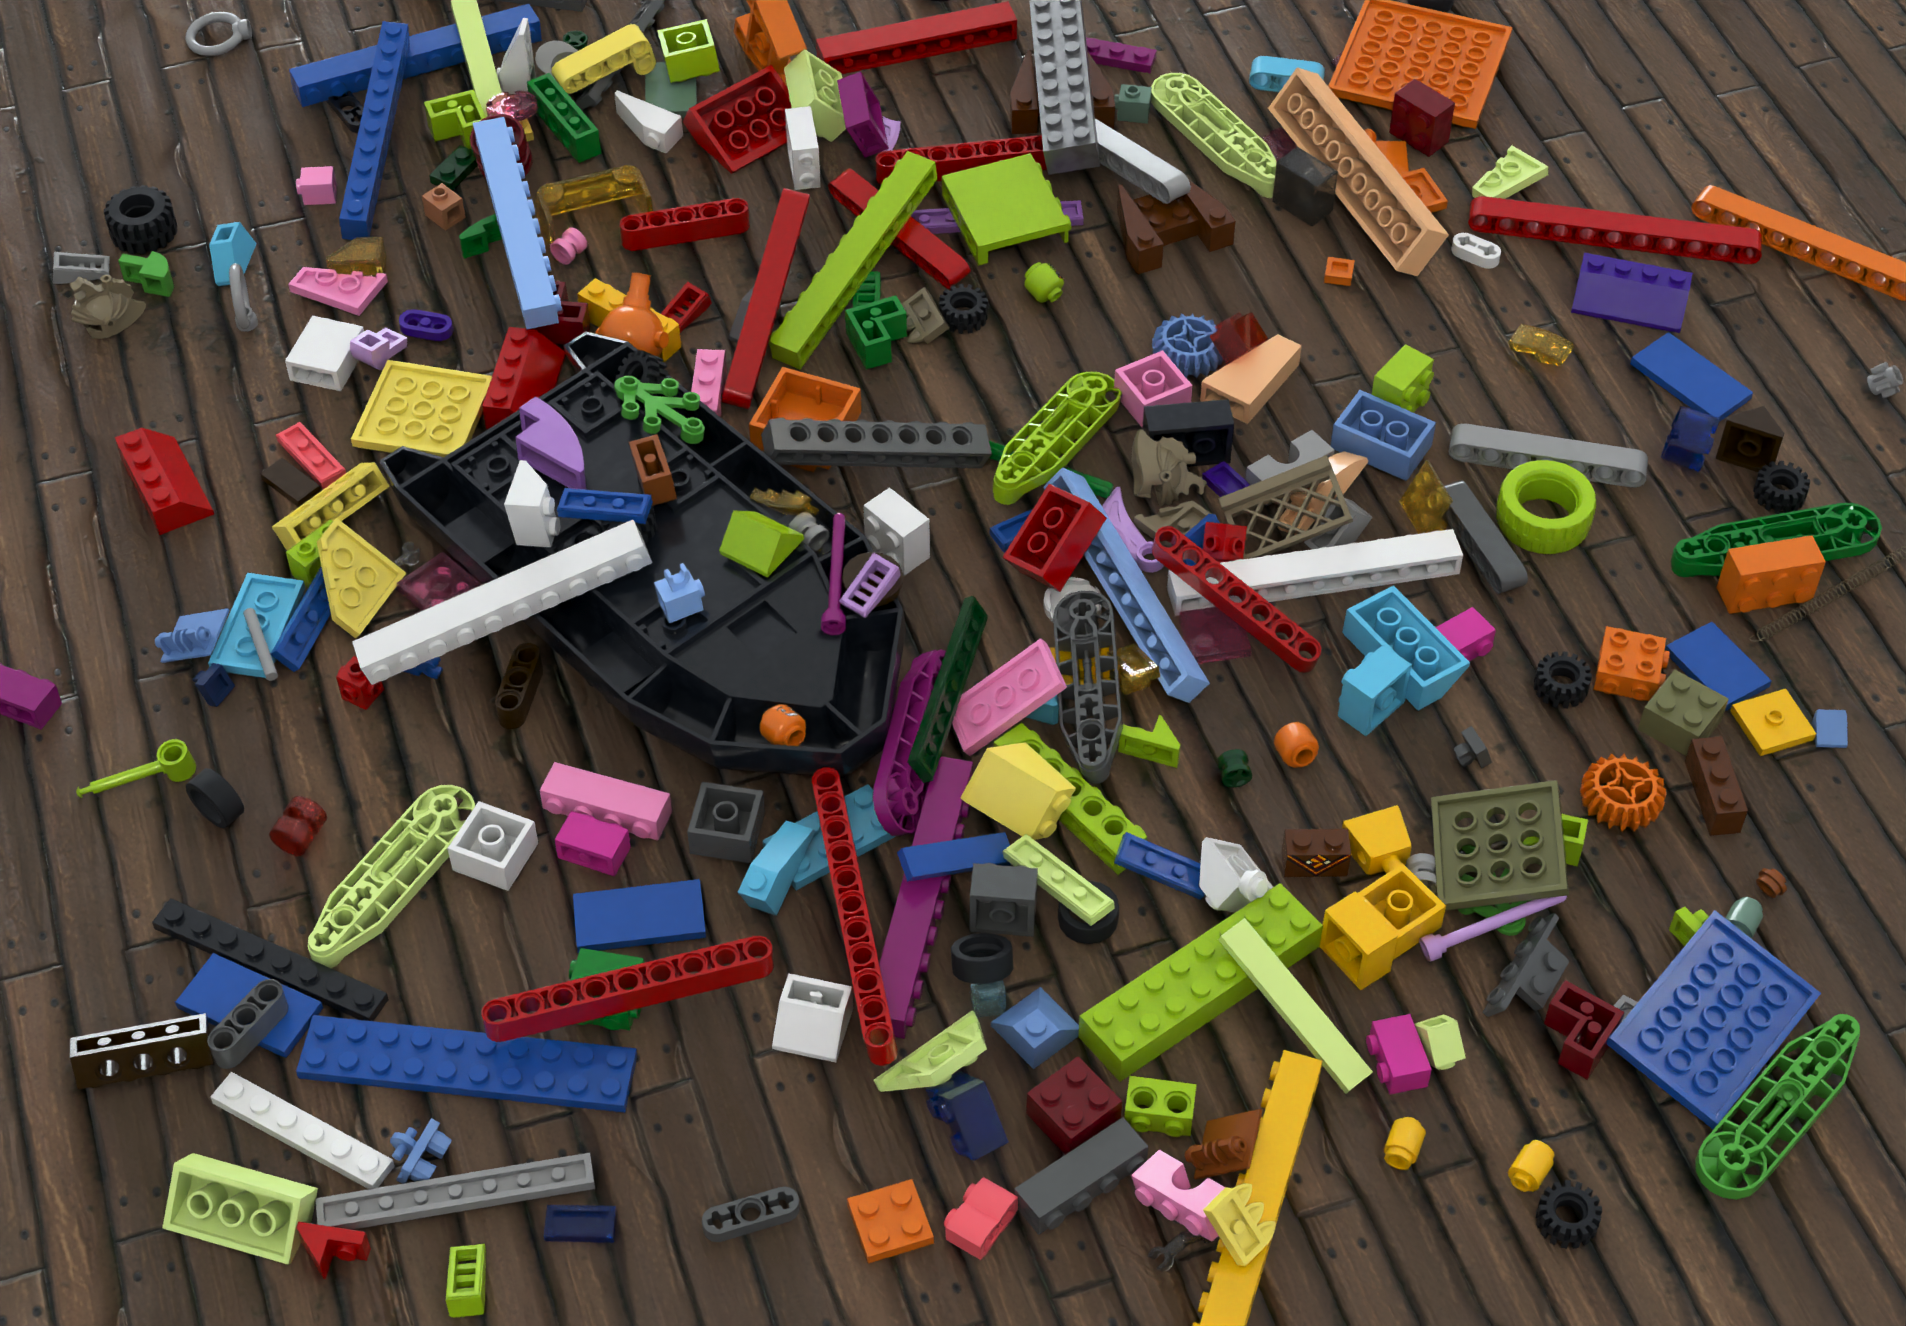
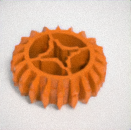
M1625 753L1620 758H1616L1613 754L1607 760L1600 757L1596 764L1591 763L1588 771L1583 775L1580 788V796L1583 797L1582 806L1588 807V816L1597 815V824L1605 821L1608 823L1609 829L1615 825L1620 827L1621 832L1626 827H1630L1635 832L1639 825L1646 828L1650 821L1655 822L1659 813L1663 810L1666 798L1664 778L1658 777V769H1649V761L1639 763L1637 756L1632 760L1627 759Z

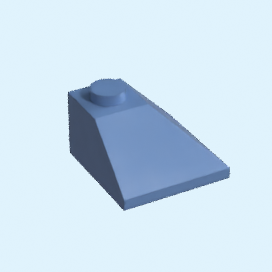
M1041 987L991 1022V1027L1033 1069L1076 1039L1079 1032V1025Z

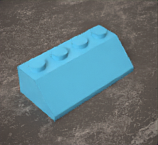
M1394 585L1350 607L1346 611L1342 633L1364 656L1369 652L1374 653L1382 645H1385L1412 664L1405 698L1417 710L1441 699L1470 665V662Z

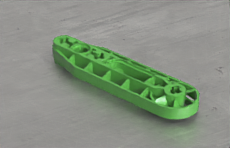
M1848 1014L1835 1015L1831 1020L1787 1043L1706 1137L1695 1159V1171L1700 1182L1710 1192L1722 1198L1737 1200L1749 1197L1759 1190L1841 1092L1860 1037V1025L1854 1017ZM1797 1048L1803 1051L1796 1061L1786 1057V1054ZM1847 1056H1849V1057H1848V1060H1847V1063H1845V1062H1844L1845 1058H1846ZM1776 1066L1785 1073L1778 1082L1767 1078ZM1832 1074L1842 1076L1841 1082L1835 1089L1826 1083ZM1758 1087L1766 1094L1759 1104L1749 1100V1097ZM1814 1095L1826 1099L1817 1111L1807 1104ZM1777 1099L1778 1102L1773 1110L1760 1122L1761 1126L1755 1125ZM1787 1107L1790 1108L1769 1134L1764 1131L1771 1127L1781 1112ZM1739 1109L1748 1116L1741 1125L1730 1121ZM1796 1116L1807 1121L1798 1133L1789 1126ZM1778 1138L1789 1143L1780 1155L1770 1148ZM1756 1164L1759 1165L1760 1175L1745 1174L1747 1168ZM1744 1178L1747 1186L1738 1188L1737 1185Z

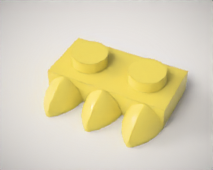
M1243 1183L1234 1188L1225 1187L1203 1209L1237 1265L1246 1266L1270 1242L1276 1226L1275 1221H1265L1257 1225L1263 1214L1264 1203L1254 1202L1245 1206L1252 1192V1184Z

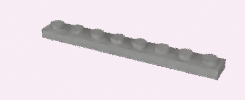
M590 1153L316 1198L317 1224L353 1230L595 1189Z

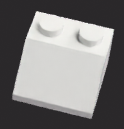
M520 460L504 503L516 545L551 547L554 537L558 536L560 532V519L556 518L554 498L550 497L547 484L527 461Z

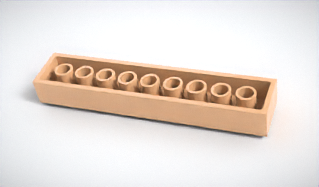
M1297 67L1268 109L1394 269L1418 276L1449 234L1317 73Z

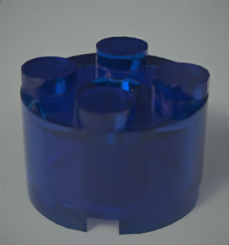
M1680 406L1671 425L1673 427L1670 434L1666 438L1661 458L1700 472L1705 460L1703 453L1708 455L1714 442V438H1711L1710 434H1715L1720 418Z

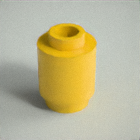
M1404 1117L1393 1122L1384 1147V1159L1390 1166L1400 1170H1407L1411 1164L1416 1162L1426 1135L1425 1129L1418 1120L1412 1117Z
M1532 1140L1529 1144L1524 1145L1508 1170V1176L1511 1179L1512 1185L1523 1192L1537 1191L1554 1164L1553 1158L1555 1155L1553 1150L1547 1144L1538 1140Z

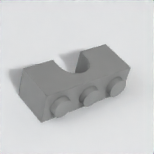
M1310 430L1290 442L1289 464L1279 463L1268 454L1247 466L1245 480L1250 485H1253L1325 455L1329 458L1334 455V449L1316 432Z

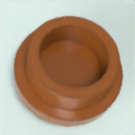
M1763 868L1759 872L1756 883L1766 895L1775 898L1777 895H1783L1787 891L1786 879L1779 871Z

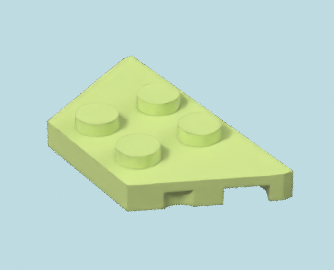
M970 1011L875 1078L874 1082L878 1090L884 1092L941 1085L949 1081L952 1074L960 1068L973 1064L978 1059L977 1056L987 1050L980 1022L975 1012Z

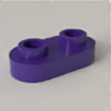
M412 309L403 312L399 317L400 330L407 336L443 341L453 334L452 320L444 314Z

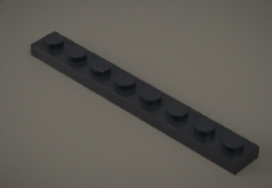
M170 898L152 921L155 930L209 954L215 953L265 977L277 980L287 987L321 1001L322 1004L358 1020L374 1021L389 1000L387 993L172 898Z

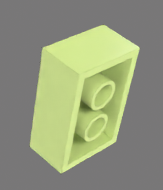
M804 49L784 67L791 107L811 106L816 135L832 142L846 130L837 80L842 79V73Z

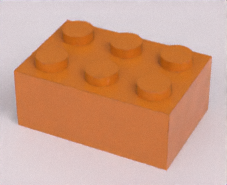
M1812 535L1732 548L1727 551L1716 588L1729 614L1745 613L1768 607L1775 608L1792 603H1805L1814 598L1826 561Z

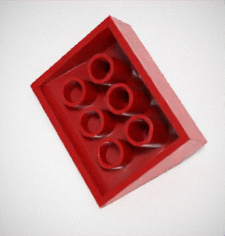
M770 65L689 108L683 123L695 141L732 174L787 144L785 109L792 108L788 88L774 67Z

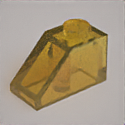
M383 237L354 238L326 257L327 268L334 269L337 274L351 275L352 271L363 272V276L376 277L377 273L385 274L387 256Z

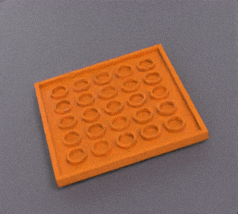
M1365 0L1328 87L1337 98L1392 110L1395 93L1413 79H1416L1455 102L1452 124L1476 129L1510 40L1513 27L1392 0Z

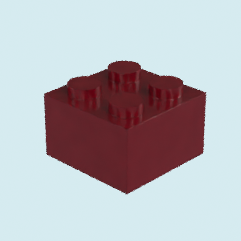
M1413 79L1394 95L1389 133L1402 141H1406L1408 145L1430 157L1449 142L1455 102L1420 81Z
M1079 1056L1027 1093L1026 1114L1065 1155L1121 1119L1122 1100Z

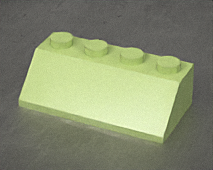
M192 1153L174 1163L162 1228L289 1265L292 1263L301 1244L296 1228L298 1222H312L318 1188Z

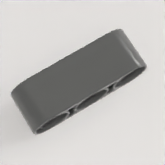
M266 979L259 982L211 1031L207 1042L215 1064L223 1069L236 1067L285 1017L289 1006L282 985L277 980Z

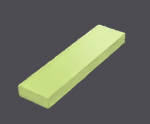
M1027 834L1003 850L1004 859L1013 866L1022 865L1029 868H1038L1037 884L1090 926L1115 909L1114 901Z

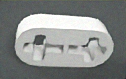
M1458 233L1453 238L1451 251L1454 256L1486 269L1494 268L1499 264L1501 249L1498 245L1469 233Z

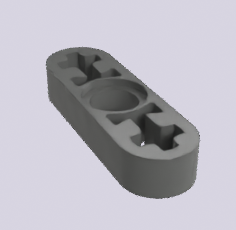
M778 1187L711 1207L702 1216L703 1233L710 1241L722 1242L792 1221L799 1214V1196L790 1187ZM785 1200L789 1204V1208L783 1209L779 1205V1201ZM765 1204H769L770 1215L766 1214ZM747 1208H756L761 1213L754 1221L744 1220L741 1214ZM734 1213L736 1217V1225H733V1219H731V1214ZM719 1219L723 1228L716 1229L715 1225H713V1220Z

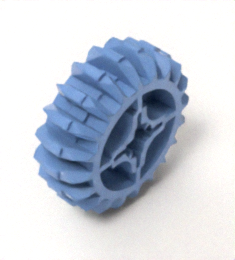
M1181 313L1179 318L1171 316L1169 321L1163 320L1162 325L1157 327L1154 338H1152L1153 354L1163 350L1186 378L1188 375H1193L1197 378L1200 373L1207 376L1210 370L1216 371L1218 365H1221L1224 360L1227 348L1225 333L1222 332L1221 326L1215 325L1213 319L1206 321L1204 315L1198 318L1193 313L1191 316H1185Z

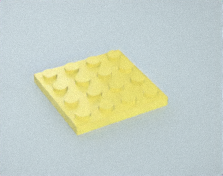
M387 360L351 437L352 446L389 453L405 446L445 457L471 440L483 412L482 405L492 376Z

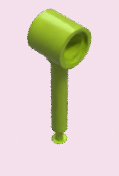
M178 739L168 740L158 748L157 761L90 782V786L82 789L78 786L76 793L79 797L83 798V794L89 792L96 794L160 772L166 774L174 782H182L189 779L195 773L196 762L183 741Z

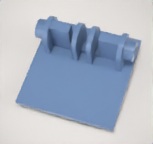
M221 609L180 616L173 633L163 632L155 638L156 647L161 648L164 652L160 662L166 663L211 656L230 610Z

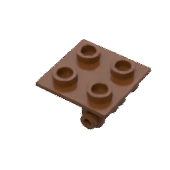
M1261 1109L1207 1121L1202 1144L1191 1145L1185 1151L1186 1161L1196 1167L1195 1180L1250 1168L1262 1115Z

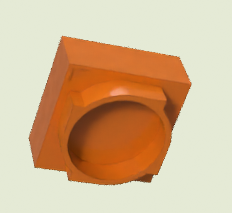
M782 367L749 423L750 442L761 451H764L761 434L769 419L802 420L810 418L820 421L831 419L857 421L862 412L861 388ZM790 465L811 472H814L816 467L824 468L827 470H830L831 466L824 465Z

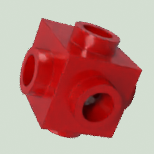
M1206 522L1203 550L1219 563L1238 559L1243 560L1247 526Z
M353 656L346 665H343L336 676L341 698L365 710L370 707L384 690L382 681L371 685L360 669L356 656Z

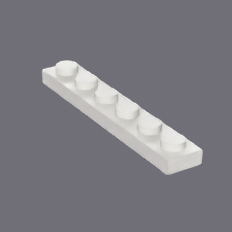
M233 1072L226 1077L210 1096L214 1105L367 1189L378 1188L395 1167L393 1159Z

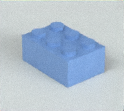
M1359 390L1333 425L1331 447L1339 452L1346 451L1367 457L1368 465L1407 481L1432 446L1436 422Z

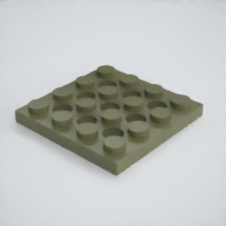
M1557 780L1431 797L1437 897L1446 905L1445 911L1569 895L1560 791ZM1526 810L1537 811L1533 818L1523 819L1520 817ZM1495 814H1503L1505 816L1499 823L1489 822L1490 817ZM1464 818L1473 819V823L1468 827L1457 826L1458 822ZM1535 836L1539 838L1538 843L1533 846L1523 844V841L1528 837ZM1496 841L1507 842L1506 847L1501 850L1491 849L1492 844ZM1465 845L1475 846L1474 851L1470 854L1459 853V850ZM1536 863L1542 866L1536 873H1527L1525 871L1526 867L1530 864ZM1498 868L1509 869V873L1504 877L1498 878L1493 876L1494 871ZM1467 872L1477 873V877L1472 881L1465 882L1461 880V877Z

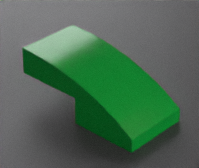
M496 214L476 222L459 235L464 259L488 252L489 243L502 240Z

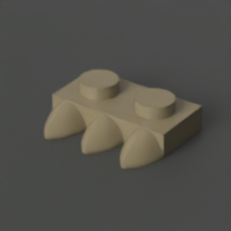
M925 287L902 303L907 316V331H912L907 340L908 343L913 344L925 341L929 344L950 328Z

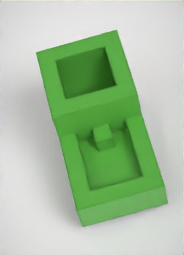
M154 251L151 252L148 258L122 254L118 262L125 281L141 283L145 293L170 297L174 289V283L167 259L163 255Z

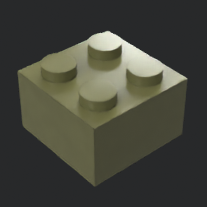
M1674 669L1645 705L1638 730L1687 756L1691 740L1708 738L1722 721L1729 698Z

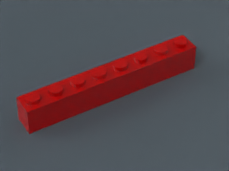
M1006 1L816 39V52L819 59L840 73L846 74L1016 40L1017 18L1009 2Z

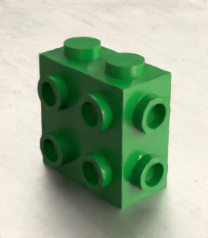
M580 948L577 960L571 961L569 979L571 981L645 963L644 958ZM628 987L625 990L633 989V987ZM601 995L593 996V998H598ZM563 1003L560 1006H565L569 1003ZM641 1008L577 1024H593L604 1026L610 1030L623 1029L630 1031L633 1019H638L640 1016Z

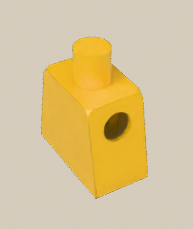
M1398 805L1343 821L1342 829H1348L1351 855L1366 874L1374 875L1384 871L1387 874L1402 863L1406 865L1412 847Z

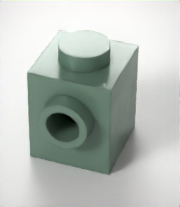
M1121 84L1120 94L1114 95L1115 110H1118L1117 121L1148 124L1152 87Z

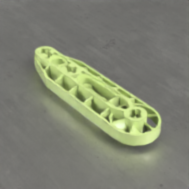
M1168 73L1154 80L1151 85L1152 105L1224 173L1251 186L1263 197L1273 198L1279 195L1283 185V171L1268 144L1192 76L1183 73Z
M439 785L428 789L415 800L329 895L316 926L308 937V950L313 961L333 968L345 956L381 934L449 858L448 847L466 821H461L459 810H473L476 806L470 793L464 788L455 785ZM454 797L463 799L459 807Z

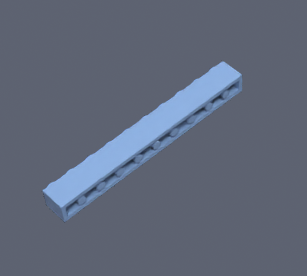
M504 117L475 122L473 127L476 144L526 330L559 323L557 312L562 311L559 294L553 295V292L557 291L553 275L548 276V272H551V266L548 256L542 255V253H546L543 237H537L538 234H541L538 219H532V216L535 215L532 199L527 200L526 198L530 197V191L527 181L522 182L521 180L525 179L523 165L516 162L520 160L517 144H511L515 142L513 129L506 126Z
M1062 467L1043 488L1046 489L1048 484L1058 487L1090 502L1107 517L1084 556L1167 695L1190 703L1210 684L1085 478Z

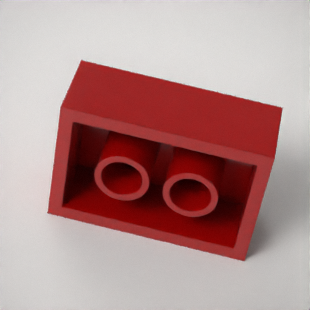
M1048 484L1002 558L1020 573L1061 592L1107 517L1090 502Z

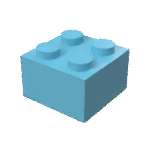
M1382 645L1374 653L1369 652L1358 667L1349 669L1342 678L1341 683L1343 686L1338 700L1340 703L1338 717L1364 736H1367L1405 702L1412 664L1385 645Z

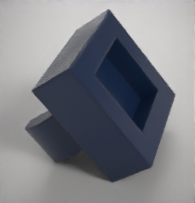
M212 663L206 671H199L192 679L208 705L215 707L235 687L223 666Z

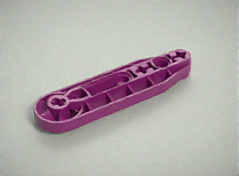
M942 649L925 652L915 657L910 670L900 683L873 789L874 810L878 821L884 830L892 836L900 837L916 831L929 782L923 783L907 761L946 653ZM907 817L906 826L903 828V819Z

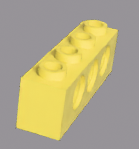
M375 462L360 463L272 526V529L288 551L330 519L334 521L338 518L340 521H343L390 486Z

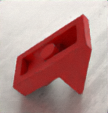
M298 1222L296 1228L302 1245L323 1279L327 1277L333 1256H337L344 1261H354L355 1259L367 1261L371 1247L366 1232Z

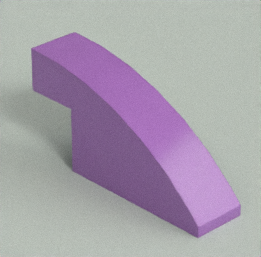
M535 396L519 407L523 432L516 436L518 460L527 461L534 469L568 488L586 490L583 453L576 434L561 414Z

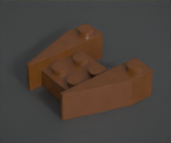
M1031 50L1026 52L1010 93L1012 134L1037 133L1040 111L1036 68L1033 67ZM1088 52L1095 119L1114 130L1115 101L1113 89Z
M1190 180V192L1167 204L1150 194L1132 199L1123 185H1118L1117 212L1125 254L1138 275L1162 267L1163 246L1198 235L1209 252L1233 245L1236 221L1224 204Z

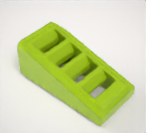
M485 1244L450 1247L446 1304L450 1317L484 1314ZM476 1260V1263L458 1264L460 1261Z

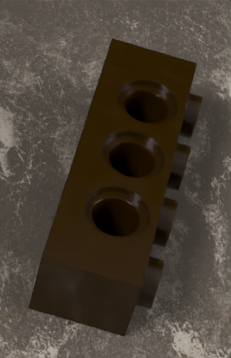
M206 1013L70 1038V1061L77 1088H97L105 1084L122 1081L130 1082L138 1078L167 1075L171 1072L200 1069L204 1066L214 1065V1059L207 1042L210 1029Z

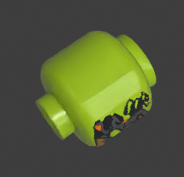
M1037 262L1026 271L1024 286L1038 302L1043 303L1048 300L1054 302L1062 295L1063 291L1061 289L1064 285V278L1050 263Z

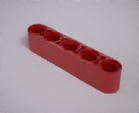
M741 198L632 214L620 220L622 246L630 251L741 234L750 227L748 203Z

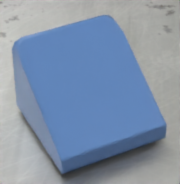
M1816 710L1811 722L1812 728L1817 733L1814 739L1815 746L1847 748L1846 710Z

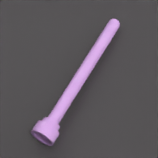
M1567 896L1531 900L1444 936L1440 934L1434 936L1431 933L1419 938L1422 952L1427 961L1432 962L1442 958V954L1447 952L1446 948L1564 902Z

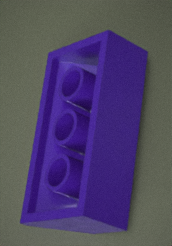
M1584 253L1571 313L1680 333L1693 273Z

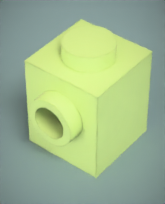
M1443 1014L1414 1024L1429 1064L1438 1070L1448 1069L1455 1066L1456 1061L1466 1058L1457 1020Z

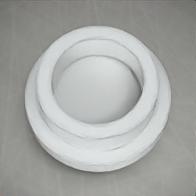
M1261 870L1246 871L1239 882V892L1244 895L1246 900L1251 902L1264 896L1268 888L1267 876Z

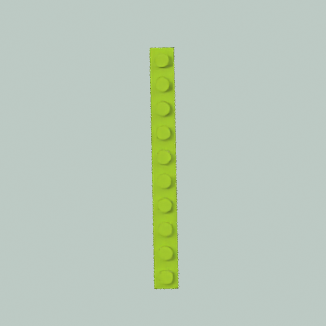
M907 151L903 158L896 162L893 172L888 178L883 180L876 195L869 199L863 213L855 218L852 228L847 234L842 236L839 246L834 253L828 255L825 265L820 272L815 273L807 290L799 295L796 305L791 311L786 313L783 323L777 330L772 332L769 345L773 359L801 370L865 281L867 275L875 267L936 182L935 161Z

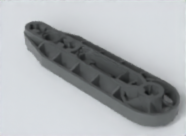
M1078 591L1061 599L1055 607L1053 616L1056 664L1061 675H1073V683L1066 685L1067 688L1058 694L1060 727L1064 740L1081 775L1087 782L1098 784L1104 782L1110 774L1123 729L1115 619L1111 603L1104 595L1094 591ZM1097 604L1106 609L1101 615L1096 613L1095 605ZM1099 618L1106 621L1104 626L1100 629L1098 623ZM1113 645V656H1101V648ZM1060 651L1071 652L1072 659L1060 663ZM1095 657L1097 680L1094 684L1091 672L1092 661L1090 659ZM1079 659H1083L1084 685H1080ZM1111 669L1115 670V680H1103V672ZM1116 693L1117 705L1105 704L1104 696ZM1063 699H1074L1075 707L1064 711ZM1118 717L1115 730L1107 729L1106 721ZM1064 723L1076 724L1077 732L1068 735Z

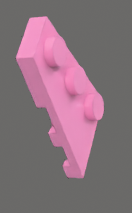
M303 267L288 285L292 293L360 316L386 285L388 279L387 274L377 273L376 277L363 276V272L352 271V274L348 275L337 274L334 269Z

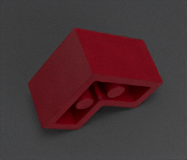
M555 281L557 291L553 292V295L559 294L562 311L557 312L559 323L532 329L537 330L555 344H567L584 332L590 331L588 303L568 302L566 282Z
M1565 980L1551 1000L1544 1021V1025L1567 1037L1563 1044L1558 1064L1588 1080L1609 1048L1607 1045L1608 1038L1622 1022L1625 1012Z

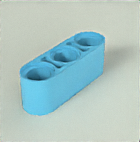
M1258 56L1252 62L1249 83L1258 90L1280 92L1297 67L1317 73L1323 81L1325 68L1320 63L1313 61Z

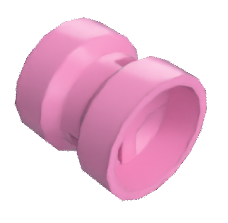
M570 227L562 233V238H557L551 243L550 251L557 261L568 265L575 259V254H580L587 248V241L579 230Z

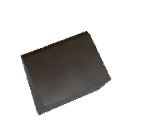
M1764 406L1730 415L1725 424L1716 459L1759 472L1765 464L1769 466V462L1774 461L1776 463L1784 432Z

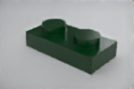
M459 145L429 175L430 183L436 186L443 183L453 191L478 166L473 151Z

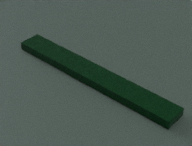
M974 596L964 598L907 761L923 783L933 781L988 619V615Z

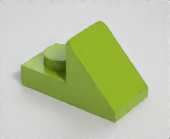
M1159 715L1153 732L1123 724L1118 752L1177 768L1179 764L1180 743L1163 717Z

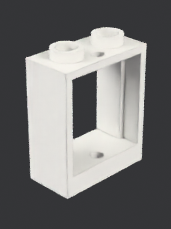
M811 106L785 109L787 151L794 189L820 188L819 147Z

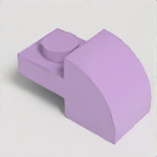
M384 328L378 333L366 330L350 341L352 356L378 370H383L389 358L407 347V337L388 328Z

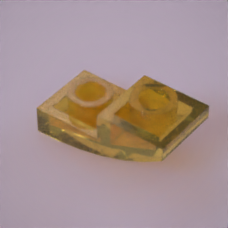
M1521 324L1508 341L1511 350L1534 353L1537 362L1562 365L1574 348L1572 342L1557 334L1525 324Z
M755 487L749 497L761 505L783 514L797 516L802 512H809L811 515H817L819 509L810 505L812 498L798 490L793 495L783 489L780 495L769 488L766 492H763Z

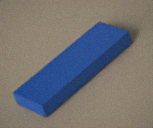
M564 488L557 507L558 517L615 522L634 520L635 523L646 524L653 500L652 496L648 494Z
M1128 832L1122 836L1114 861L1115 864L1201 900L1204 897L1205 893L1199 887L1201 863Z

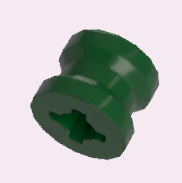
M570 31L563 36V42L579 51L587 46L588 37L582 31Z
M1239 749L1228 750L1218 757L1217 763L1219 769L1223 771L1221 779L1225 786L1240 787L1252 779V771L1247 766L1249 759L1245 751Z

